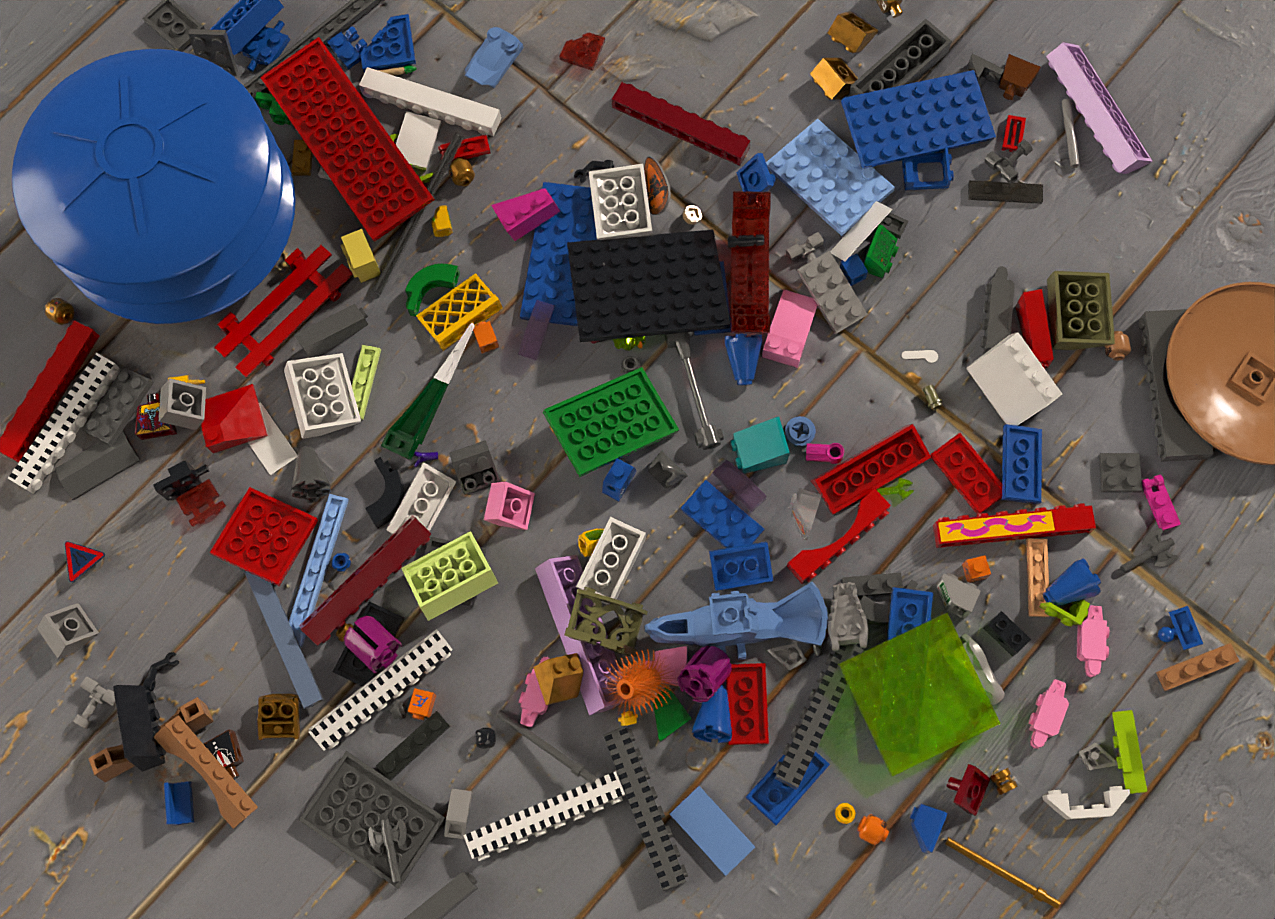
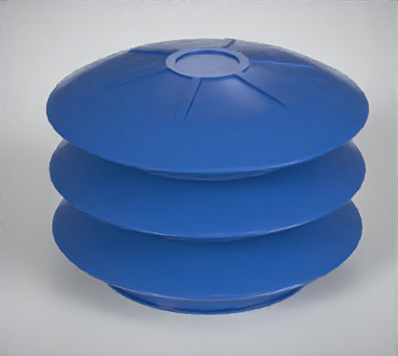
M141 49L110 55L80 68L54 87L31 114L21 133L13 159V197L19 218L28 235L86 297L103 309L126 319L153 324L181 323L204 318L233 305L249 294L270 273L279 260L292 230L295 215V189L292 174L254 98L233 75L220 66L193 54L166 49Z

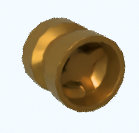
M1009 768L990 776L992 782L997 785L999 795L1018 787L1016 782L1010 777L1011 772ZM1006 780H1009L1008 782H1006V783L1000 785V783H1002V782H1004V781H1006Z

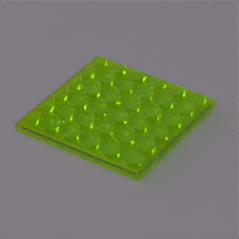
M948 613L937 616L838 664L892 777L1001 724Z

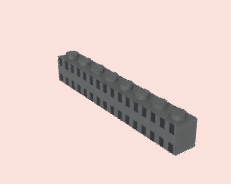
M859 643L840 645L839 651H835L834 655L829 654L825 663L828 665L826 672L821 671L816 681L820 684L817 690H812L808 698L811 701L809 707L803 708L799 717L803 720L800 726L795 725L791 736L794 737L791 744H786L782 752L785 755L783 762L778 761L773 771L776 773L774 779L795 790L798 789L864 648L860 647Z
M626 726L603 734L662 890L665 891L686 882L685 877H688L684 864L680 866L677 858L680 857L677 845L672 846L669 839L673 837L669 825L664 826L662 821L665 815L662 807H657L654 799L658 797L654 786L649 787L647 780L650 779L647 768L641 767L640 760L643 758L639 748L634 749L632 741H635L632 730H627Z

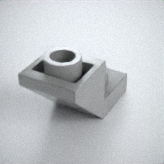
M451 790L445 824V837L465 839L463 835L466 834L472 791Z

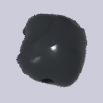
M491 728L476 730L475 744L481 749L493 748L496 743L495 731Z

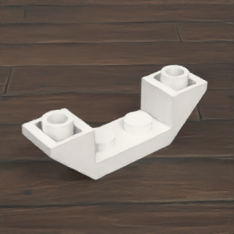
M1122 786L1109 787L1110 791L1103 792L1106 808H1104V804L1091 805L1092 809H1084L1083 805L1071 806L1070 810L1068 793L1061 794V790L1048 791L1049 795L1042 797L1044 802L1066 820L1113 816L1130 794V790H1123Z

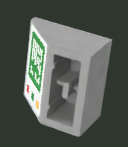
M943 574L937 581L936 587L946 611L965 619L972 612L981 590L976 589L977 586L970 582L963 583L959 581V578L953 574Z

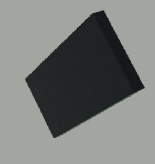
M370 601L361 616L374 617L394 637H396L405 619ZM356 625L354 630L376 649L378 647L376 643ZM347 646L344 648L332 671L362 687L377 674L373 673Z

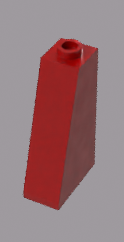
M1042 289L1023 292L1015 306L1024 341L1045 369L1049 367L1054 357Z

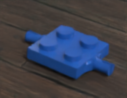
M278 20L274 28L264 26L244 46L241 51L242 54L252 59L247 66L249 71L254 72L258 64L268 66L281 55L290 41L287 35L280 33L285 26L284 22Z

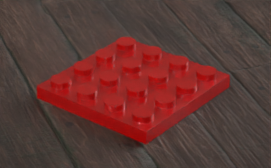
M249 487L210 553L280 587L318 519Z

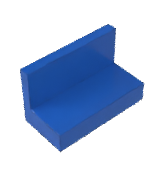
M192 782L164 783L167 824L181 825L193 823Z

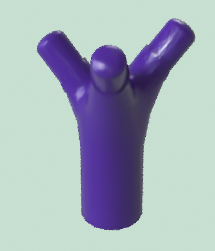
M415 451L414 456L418 457V460L414 467H417L423 461L438 459V452Z

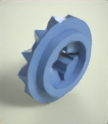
M794 417L785 427V435L788 442L795 446L804 447L807 443H811L815 437V426L806 417ZM801 425H803V432L805 434H801V436L797 438L798 436L795 430H799V428H801Z

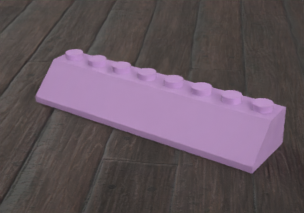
M1061 43L1046 56L1049 60L1048 64L1058 74V81L1066 87L1067 95L1075 101L1077 111L1085 117V124L1095 133L1094 138L1096 141L1102 144L1104 154L1112 160L1114 170L1118 173L1128 174L1152 162L1150 156L1078 45Z
M578 556L548 559L536 567L535 570L566 654L577 653L584 671L580 691L589 715L605 712L620 706V703L622 705L625 704V700L617 704L615 703L618 698L615 700L616 696L614 695L618 694V692H613L617 690L602 689L617 688L609 687L614 686L609 685L610 683L618 684L612 681V679H616L613 674L618 678L620 677L614 670L615 668L620 673L614 651L600 646V642H596V645L564 636L578 588L576 586L583 573ZM583 598L580 611L589 615L591 612H588L584 605L592 607L593 602L590 599ZM578 615V618H577V622H576V625H575V629H576L577 626L580 624V622L584 619V618L580 617L579 615ZM601 617L597 618L603 624ZM597 626L593 628L594 634L598 632Z

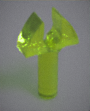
M903 478L898 479L897 486L877 489L882 496L899 494L901 500H905L914 492V490L905 491L902 489L903 486H911L913 484L911 481Z

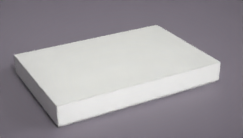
M406 111L396 146L411 167L427 170L441 126V120Z

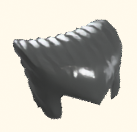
M663 450L649 464L648 472L666 489L679 482V480L688 477Z

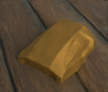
M269 694L258 698V740H263V738H300V698L298 695Z

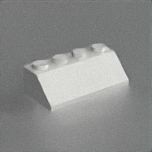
M610 517L576 587L584 590V587L596 590V594L617 599L646 540V533Z

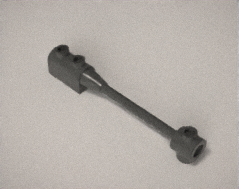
M693 332L664 334L667 347H676L684 363L702 428L698 429L697 433H694L696 445L698 448L702 447L703 450L716 448L721 445L720 441L724 440L721 429H716L715 425H709L690 360V337L693 336Z

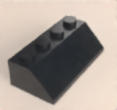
M144 685L113 686L125 758L142 772L164 764L166 751L154 738L161 729L158 725V720L160 719L159 712L155 708V702L157 701L155 693Z

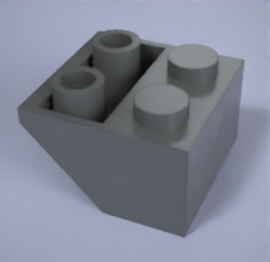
M486 440L450 452L451 461L464 495L488 487L491 483L500 482Z

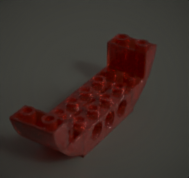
M733 191L731 236H736L737 238L740 235H753L754 237L757 234H763L764 245L756 246L754 244V246L745 247L736 245V247H731L730 320L732 333H770L769 217L771 192Z

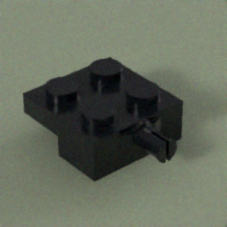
M184 460L168 468L170 476L153 484L155 491L167 501L176 500L181 494L197 489L198 485L202 484L199 476L209 472V469L205 464L195 470Z

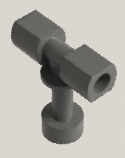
M1024 139L1017 144L1018 149L1008 158L1006 156L1000 158L993 151L985 157V163L993 170L998 169L1001 172V177L1010 185L1019 178L1018 172L1013 169V162L1022 154L1027 156L1033 151L1032 146Z

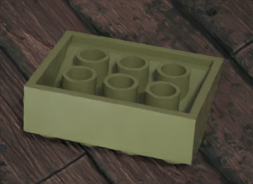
M1054 271L1047 279L1052 350H1076L1115 344L1110 274Z

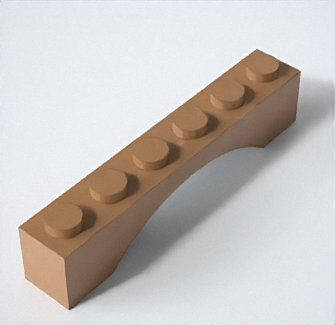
M197 697L179 707L176 713L160 727L162 728L178 715L193 733L214 721L208 706ZM123 744L106 748L88 758L94 775L104 782L135 766L125 758Z
M179 715L165 724L156 733L154 738L166 752L186 761L204 778L215 796L220 814L233 829L258 808Z

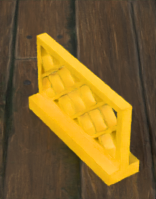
M475 273L417 314L416 317L438 343L442 351H444L461 339L471 323L476 326V324L486 321L503 307L499 298L490 291ZM477 281L479 284L478 290L469 289V285ZM458 293H464L463 300H454V296ZM468 293L477 294L476 300L467 301ZM480 294L490 296L486 301H479ZM442 304H449L448 311H439V307ZM453 304L462 305L461 311H452ZM465 305H474V309L471 312H464ZM428 314L434 315L433 322L424 321L423 318ZM438 315H447L446 321L437 322ZM450 316H459L457 322L449 323ZM435 326L444 327V331L436 335L434 333Z

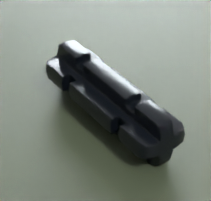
M757 234L754 237L753 235H740L737 238L736 236H729L727 239L728 247H736V245L739 247L754 246V244L756 246L764 245L763 234Z

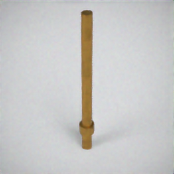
M950 837L947 838L945 845L1032 894L1036 900L1044 901L1056 909L1060 906L1061 901L1047 894L1046 890L1041 887L1036 888Z

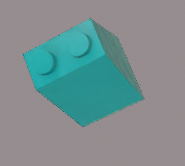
M775 417L733 433V440H730L733 451L737 452L738 458H735L738 469L742 470V474L787 463L790 452L780 417Z

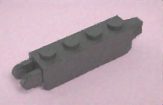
M1003 266L997 268L994 278L991 279L989 284H986L985 295H988V300L985 301L983 312L986 313V319H983L982 330H985V335L982 336L980 345L983 348V354L1011 334L1015 284L1012 280H1007L1008 269Z

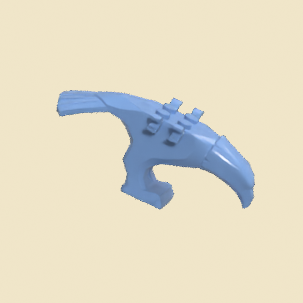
M810 582L784 599L772 603L756 602L753 598H749L746 593L739 594V591H731V594L722 596L719 593H711L709 606H704L694 611L654 618L644 626L645 632L658 643L695 644L703 647L715 646L725 653V646L737 645L738 660L746 659L745 644L769 639L788 638L821 646L826 635L828 612L819 588L813 582Z

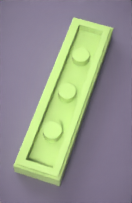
M366 345L361 347L352 382L354 397L362 420H364L381 353L380 348Z

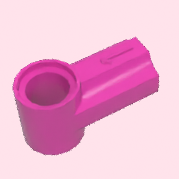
M807 443L806 461L839 464L843 460L844 448L839 443H832L830 445ZM837 450L840 452V456L833 457L830 452Z

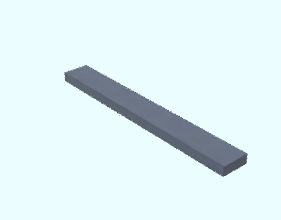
M244 571L303 708L306 710L324 701L273 584Z

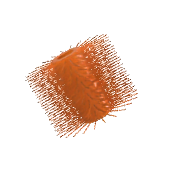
M649 652L647 663H644L646 662L644 654L643 663H641L642 661L638 656V663L633 658V665L628 660V667L621 658L623 669L618 665V668H620L619 673L614 668L617 675L620 676L618 678L620 681H615V683H618L617 685L609 684L614 685L609 687L617 688H602L617 690L613 693L618 692L623 699L621 702L625 700V708L628 701L629 711L632 704L635 715V705L641 713L640 704L648 713L645 702L653 711L650 700L657 709L655 698L660 703L661 701L659 696L655 695L659 694L665 700L660 690L666 693L662 689L664 687L659 685L664 686L665 684L661 683L671 681L661 679H676L662 678L661 676L668 673L660 675L662 673L661 671L658 672L660 668L655 669L658 665L657 662L653 668L654 661L652 660V664L650 663Z

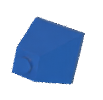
M920 804L917 808L914 807L911 812V826L921 851L928 854L934 850L948 813Z

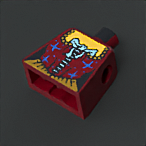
M147 395L148 404L137 407L135 435L141 440L176 435L175 425L159 422V395Z

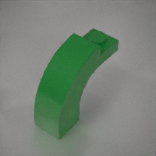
M451 264L430 265L418 271L410 279L405 289L409 297L406 301V309L410 316L416 317L419 313L423 297L431 289L437 287L454 289L457 286L460 275L458 266Z

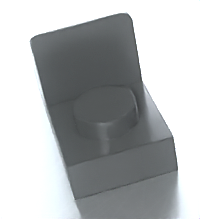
M973 53L967 65L969 71L974 70L977 81L982 76L986 80L998 84L1004 72L1003 68Z

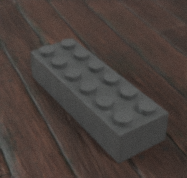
M927 19L923 20L850 86L849 96L915 83L949 52L952 41Z

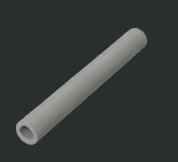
M1063 99L1061 102L1070 167L1077 168L1080 164L1071 99Z

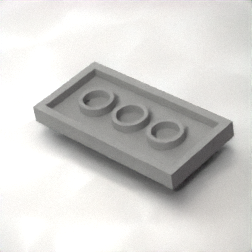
M830 251L797 270L834 334L868 315Z

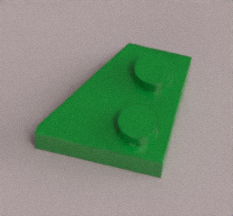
M664 688L666 693L660 691L665 700L661 695H655L659 696L661 701L660 703L655 698L657 709L653 703L660 742L692 719L672 690L670 691L667 688Z

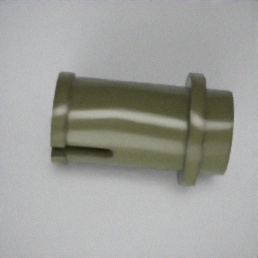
M933 385L922 389L929 403V408L937 410L942 407L943 401L939 399Z

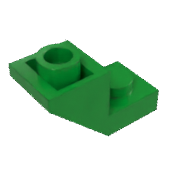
M256 93L255 99L258 105L263 109H270L269 115L274 123L278 125H291V121L272 94Z

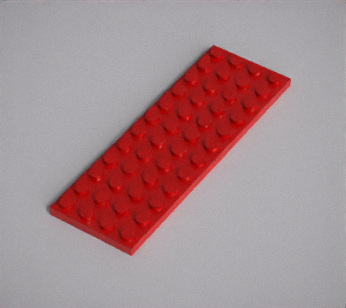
M320 37L260 77L374 242L435 200Z

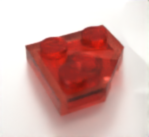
M588 32L574 41L573 39L566 41L559 58L561 61L593 71L605 44V37Z

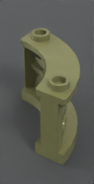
M584 587V590L577 589L573 610L564 636L596 645V642H600V646H603L605 649L627 656L632 654L636 658L638 650L635 649L643 615L648 613V611L643 609V605L637 603L629 604L596 594L595 589ZM583 598L590 599L593 602L592 607L584 605L585 609L591 612L589 615L580 611ZM601 601L606 602V603H609V604H607V605H605V606H602ZM610 611H614L620 620L622 628L614 629L606 639L605 627L597 618ZM578 615H579L580 617H582V618H584V619L580 622V624H579V625L577 626V628L575 629V625H576L577 618H578ZM597 626L598 632L594 634L593 628ZM622 632V635L619 634V640L617 641L616 635Z

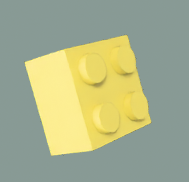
M360 229L342 236L343 244L340 246L354 278L358 277L362 283L379 276L381 272L363 230Z

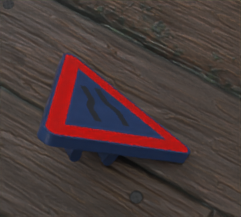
M66 541L65 552L69 581L75 582L104 558L105 553Z

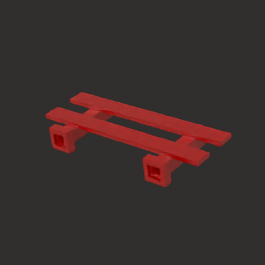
M320 245L310 256L305 258L303 252L296 248L284 260L293 272L241 322L232 312L225 316L217 325L226 336L214 348L226 358L237 346L243 344L250 353L235 368L246 378L261 363L270 366L275 360L271 353L328 298L333 302L337 301L341 296L337 289L353 273L341 264L325 279L317 269L332 254L324 246ZM307 279L317 287L260 343L250 335Z

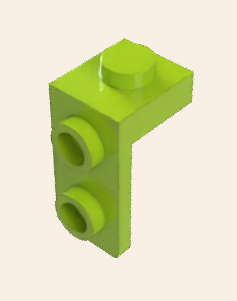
M1085 600L1073 602L1069 612L1050 602L1041 603L1039 607L1045 610V614L1061 619L1062 624L1072 627V625L1082 624L1088 615L1090 603Z

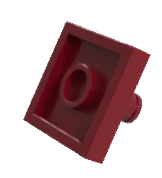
M968 764L962 780L950 777L947 787L957 791L953 802L968 814L976 816L991 778L976 766Z

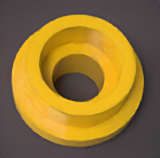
M633 711L622 712L621 717H618V721L621 722V726L637 723L636 716L638 718V714H633Z
M842 803L836 807L835 817L840 823L848 824L854 820L856 813L852 805ZM842 810L848 811V817L845 818L841 815Z

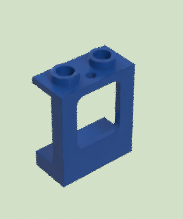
M945 147L943 153H931L902 160L904 189L949 188L951 181L954 179L953 170H950L952 156L948 154V147ZM940 162L942 164L944 177L942 181H919L917 169L919 163Z

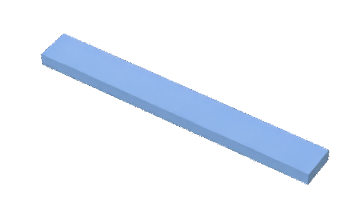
M333 494L328 496L292 609L289 623L300 647H303L306 634L301 631L299 625L314 612L349 501L345 497Z

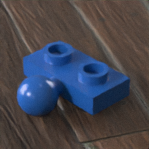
M1188 606L1169 612L1175 628L1162 627L1158 631L1159 639L1165 643L1171 642L1174 636L1178 635L1183 650L1203 644Z

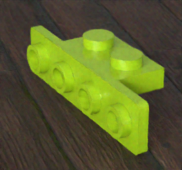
M1133 711L1113 712L1112 718L1116 736H1112L1114 748H1118L1119 757H1116L1118 769H1122L1125 790L1129 789L1130 794L1147 792Z

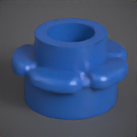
M346 553L336 554L332 560V567L339 572L345 571L351 565L349 555Z

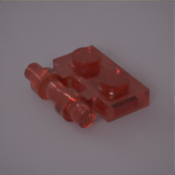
M210 479L176 498L184 515L194 514L195 517L189 520L192 527L206 522L205 519L213 514H219L220 510L226 507L223 500L217 504L214 502L220 495ZM208 504L210 508L200 513L199 509Z

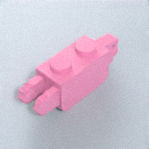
M1094 605L1089 606L1087 617L1081 625L1077 626V658L1085 662V674L1090 678L1101 673V663L1106 661V658L1109 656L1106 638L1108 639L1110 630L1107 627V621L1103 620L1102 607Z
M548 656L541 658L539 664L550 658ZM534 669L532 673H528L525 684H527L526 691H522L519 699L522 708L520 724L531 728L538 715L546 713L548 708Z
M1057 679L1052 681L1047 691L1039 694L1035 703L1038 706L1036 713L1033 712L1030 716L1028 723L1031 726L1029 730L1033 731L1030 746L1033 749H1039L1044 746L1047 738L1059 733L1069 706L1068 700L1064 698L1066 683Z

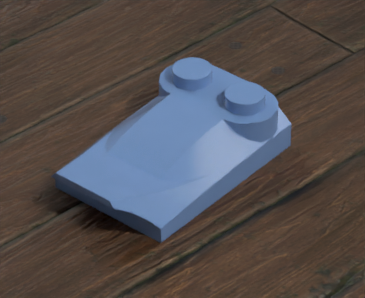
M490 28L487 32V38L465 68V76L481 85H490L495 88L523 50V44L514 35L501 28Z

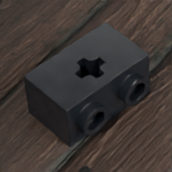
M1002 611L983 628L1012 657L1031 640Z

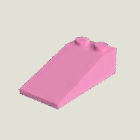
M783 290L763 348V358L798 368L818 306L813 298Z

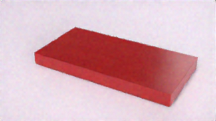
M961 433L930 454L931 459L977 515L983 513L1002 499V482Z
M765 663L731 664V673L726 679L732 738L728 745L769 744Z

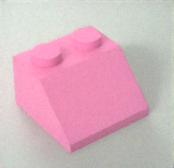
M508 482L491 483L484 520L498 526L527 530L535 493Z

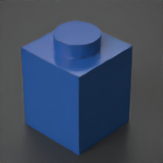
M857 253L850 256L846 261L841 260L839 267L851 286L866 279L868 270Z

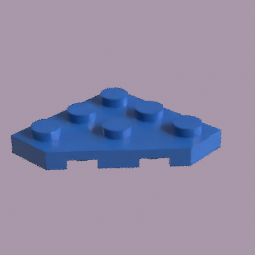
M409 14L390 17L383 30H379L371 40V44L360 53L363 72L366 71L367 67L380 70L416 64Z

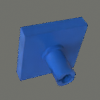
M763 153L754 155L736 172L747 204H754L775 183V175L769 173Z

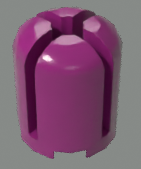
M364 616L354 623L378 646L376 649L351 626L348 628L344 637L345 645L373 673H377L375 670L382 666L387 668L397 658L396 651L399 645L402 647L401 642L390 634L374 617Z
M705 646L700 648L684 666L677 678L681 691L685 690L690 696L694 697L693 701L707 702L731 673L730 659L718 647Z

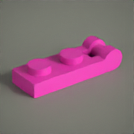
M1156 475L1150 480L1148 478L1142 480V489L1158 527L1165 531L1180 526V520L1166 490L1162 475ZM1156 486L1158 491L1153 492L1152 487Z

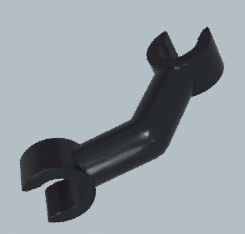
M591 161L583 169L576 170L574 176L577 178L579 175H583L580 178V182L583 183L586 181L589 171H592L594 168H614L613 161Z
M170 652L166 655L165 659L150 666L148 676L143 683L150 691H153L155 688V678L158 670L168 665L176 666L179 664L178 660L170 662V658L175 656L176 653Z

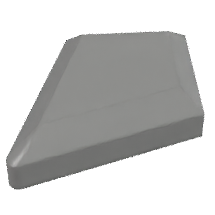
M797 643L767 650L771 656L789 671L807 661Z
M1097 743L1077 752L1088 771L1117 766V761Z

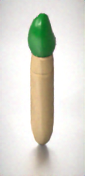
M405 66L379 71L394 76L404 73L410 74L417 70V68Z

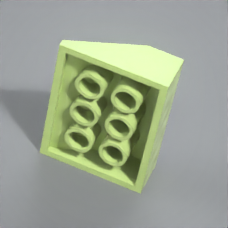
M471 531L401 568L428 621L498 584Z

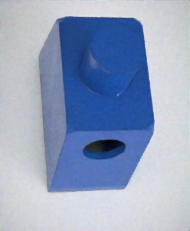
M617 458L603 481L602 493L619 502L637 470Z

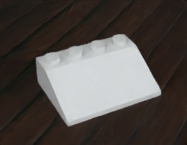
M643 164L589 171L597 240L653 236Z
M1019 332L1008 335L966 368L1003 421L1009 425L1018 426L1062 395Z
M343 353L287 361L284 373L302 439L322 436L361 423Z

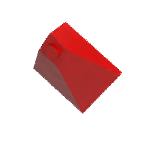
M253 384L205 399V418L201 423L206 447L213 454L268 436Z

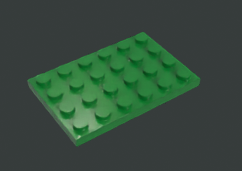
M642 367L543 410L545 418L579 477L615 462L617 458L621 459L672 436L679 431L678 426Z

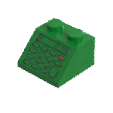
M880 224L867 253L864 266L868 270V274L883 279L885 272L889 274L893 264L890 262V259L896 256L899 247L896 246L898 239Z

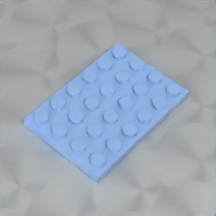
M816 119L766 162L769 171L841 236L851 229L876 201L881 203L895 189L873 167L862 169L858 154L819 119Z

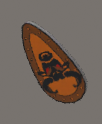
M647 157L644 173L649 210L652 215H660L666 210L670 201V184L657 160Z

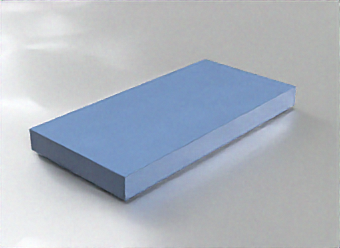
M700 786L670 813L671 817L725 876L755 848Z

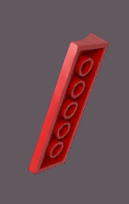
M909 424L817 476L811 482L821 495L831 514H835L868 495L874 489L880 488L930 459L931 455L915 426Z

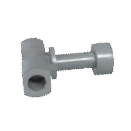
M819 232L808 237L807 242L802 245L795 244L786 249V254L791 262L801 256L803 259L808 258L811 262L816 259L814 255L815 249L823 245L824 240Z
M86 677L80 687L91 693L89 697L92 700L83 714H77L73 722L85 729L91 724V721L88 719L99 703L104 704V702H107L116 707L114 691L102 688L99 682L90 677Z

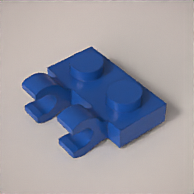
M353 26L346 31L345 35L340 32L327 41L329 47L348 70L361 61L360 53L364 48L368 47L364 39L359 40L355 47L351 45V42L359 38Z

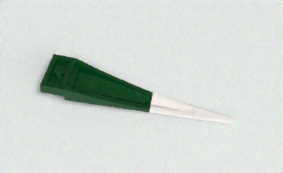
M473 323L468 326L451 354L425 389L388 430L381 447L411 461L418 445H422L474 329L475 325Z

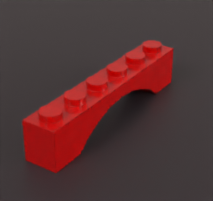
M874 489L860 501L856 519L843 537L823 548L802 550L787 563L786 567L801 584L805 581L811 582L817 576L816 572L820 568L825 570L832 563L830 560L834 556L838 558L846 551L845 547L848 544L854 545L861 538L859 536L864 531L868 533L875 526V521L878 519L882 521L887 517L891 505Z

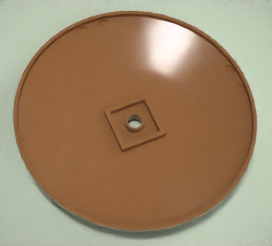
M1241 282L1225 285L1195 301L1177 322L1167 350L1166 366L1170 390L1186 421L1205 441L1225 454L1237 459L1261 465H1275V284ZM1252 374H1257L1260 378V381H1254L1252 379Z

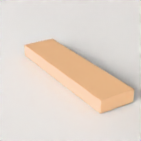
M1028 538L1026 545L1029 617H1050L1044 613L1045 610L1039 607L1041 603H1046L1043 593L1049 587L1048 539Z

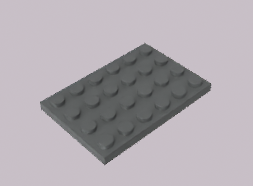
M348 751L344 753L299 819V821L397 889L401 888L446 820L444 816ZM389 819L392 829L397 825L398 820L402 819L407 831L404 846L401 847L397 841H394L401 880L392 883L386 847L383 844L381 852H376L371 846L368 836L370 827H373L378 832H382L381 820Z

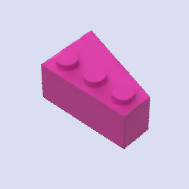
M546 188L491 205L507 233L514 241L560 212Z

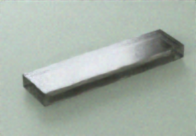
M969 180L968 200L1042 204L1043 184L1013 183L1010 185L1008 182Z

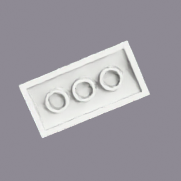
M422 463L386 530L393 534L413 515L430 532L456 481L431 466Z

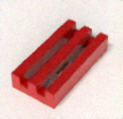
M1013 115L1007 116L1002 150L1008 149L1009 152H1013V150L1016 151L1018 149L1014 145L1017 123L1021 122L1018 143L1023 140L1026 118ZM1012 120L1014 122L1009 145L1007 144L1009 136L1010 123Z

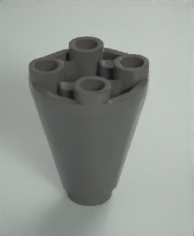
M304 447L299 450L291 486L292 497L304 499L308 503H315L318 501V498L331 493L328 478L315 449L312 447Z

